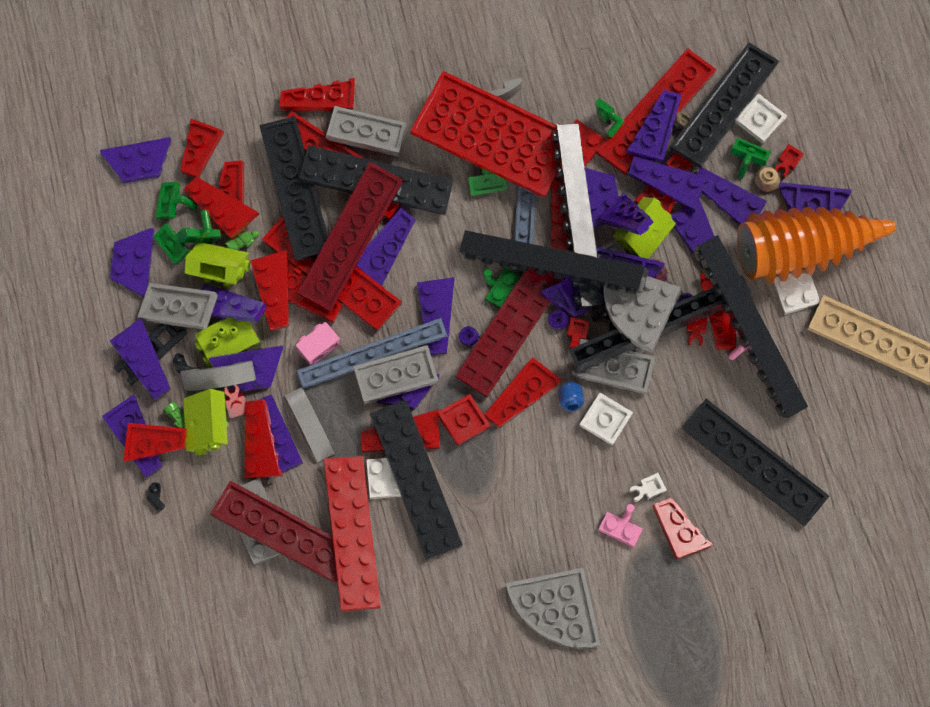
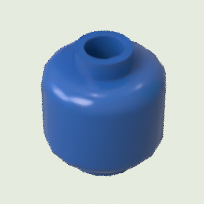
M566 382L559 388L560 406L567 411H577L584 404L582 387L574 382Z

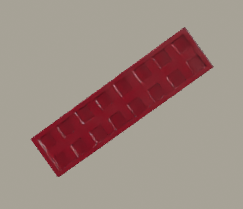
M533 270L524 272L455 375V378L487 398L551 301L543 297L541 291L566 280V277L561 280L552 277V274L546 273L545 276L535 274Z

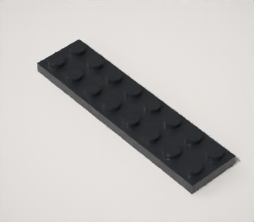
M748 42L671 144L669 150L701 169L778 66L779 60Z
M296 116L261 124L259 126L295 262L318 257L328 238L315 186L299 181L306 153Z
M307 146L299 177L300 182L352 194L369 162H372L403 180L391 203L446 215L454 179L319 147Z
M707 398L681 428L804 527L829 498L826 492Z
M407 400L371 412L369 415L425 560L463 546Z

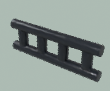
M161 323L148 335L151 343L158 349L156 352L158 360L188 333L183 328L178 332L170 324ZM164 330L172 336L165 345L157 339ZM124 359L113 367L118 373L124 370L131 376L126 380L131 386L139 380Z

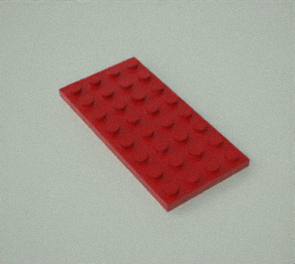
M442 71L410 130L411 135L542 198H545L556 176L555 169L557 165L556 160L553 159L554 144L550 139L551 131L555 128L556 124Z

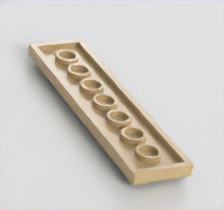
M823 295L807 330L930 386V343Z

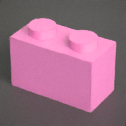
M324 322L322 325H316L308 336H302L297 341L296 349L310 366L322 360L340 346L341 342L337 334Z

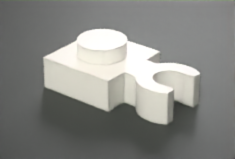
M659 473L640 480L641 487L632 486L629 490L630 493L633 491L639 493V496L634 498V502L640 501L644 495L649 500L667 491Z

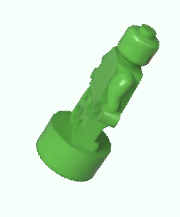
M254 230L251 233L247 231L239 233L237 235L238 238L229 240L224 243L225 248L238 251L245 246L249 248V245L259 236V232Z
M173 401L163 409V412L167 417L173 419V426L185 428L184 415L179 410V406Z

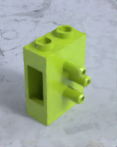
M643 197L638 206L653 220L648 231L638 235L618 229L613 238L627 254L649 259L676 223L672 220L671 214L661 207L659 200Z
M198 242L186 256L185 274L203 277L205 283H210L211 279L217 283L224 282L223 285L225 287H230L231 284L236 285L243 278L246 271H249L251 266L249 253Z
M234 318L223 319L207 327L206 330L195 334L197 340L194 343L199 352L203 350L205 354L203 360L207 368H214L208 357L262 348L250 322L235 321Z
M208 389L184 398L185 429H187L186 451L194 452L195 455H205L207 451L219 450L221 446L227 445V428L229 423L226 421L224 392Z

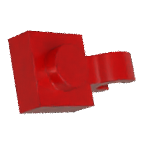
M571 317L567 337L572 338L569 349L578 346L581 339L586 340L590 325L589 321Z

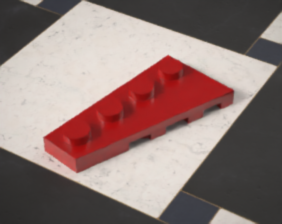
M349 78V81L340 82V80L333 81L332 84L323 86L317 84L307 89L300 87L281 91L280 110L333 112L334 106L354 110L355 78Z
M287 250L250 260L261 300L267 307L265 314L270 331L289 327Z
M700 274L702 292L712 288L711 280L707 279L704 274ZM722 310L708 316L715 349L734 350L736 348V331L730 324L731 318L728 313L726 314Z

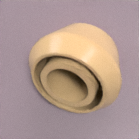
M770 167L760 169L754 179L756 186L765 192L774 191L780 183L778 173Z

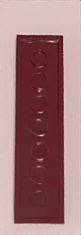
M369 162L300 287L298 295L329 312L332 311L403 181L401 178Z
M230 480L211 511L210 516L337 585L331 535Z

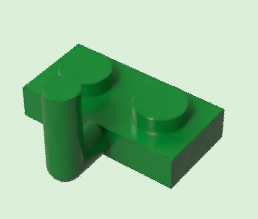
M598 98L595 102L598 118L604 122L609 121L611 124L613 121L615 122L606 133L608 137L612 138L622 126L624 120L615 113L612 106Z
M737 138L730 152L739 158H743L737 177L740 179L744 178L750 161L765 167L771 151Z
M482 169L481 175L468 177L471 196L508 190L505 179Z
M177 181L161 183L155 218L158 220L174 219L177 204L182 203L191 210H195L197 204L185 196H179L181 184Z
M208 210L201 211L204 228L195 229L194 227H188L184 229L178 236L179 243L198 244V242L213 244L221 237L220 230H212Z
M164 224L153 237L172 262L179 264L190 252L184 243H179L178 236L186 228H182L176 234L169 224Z
M505 268L498 280H495L491 277V270L486 269L484 271V282L492 286V289L486 296L485 301L500 309L521 277Z

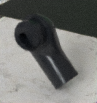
M177 353L174 355L173 365L179 374H181V371L197 369L187 366L183 354Z
M153 482L148 488L147 500L158 512H161L166 507L159 499L161 485L158 482Z

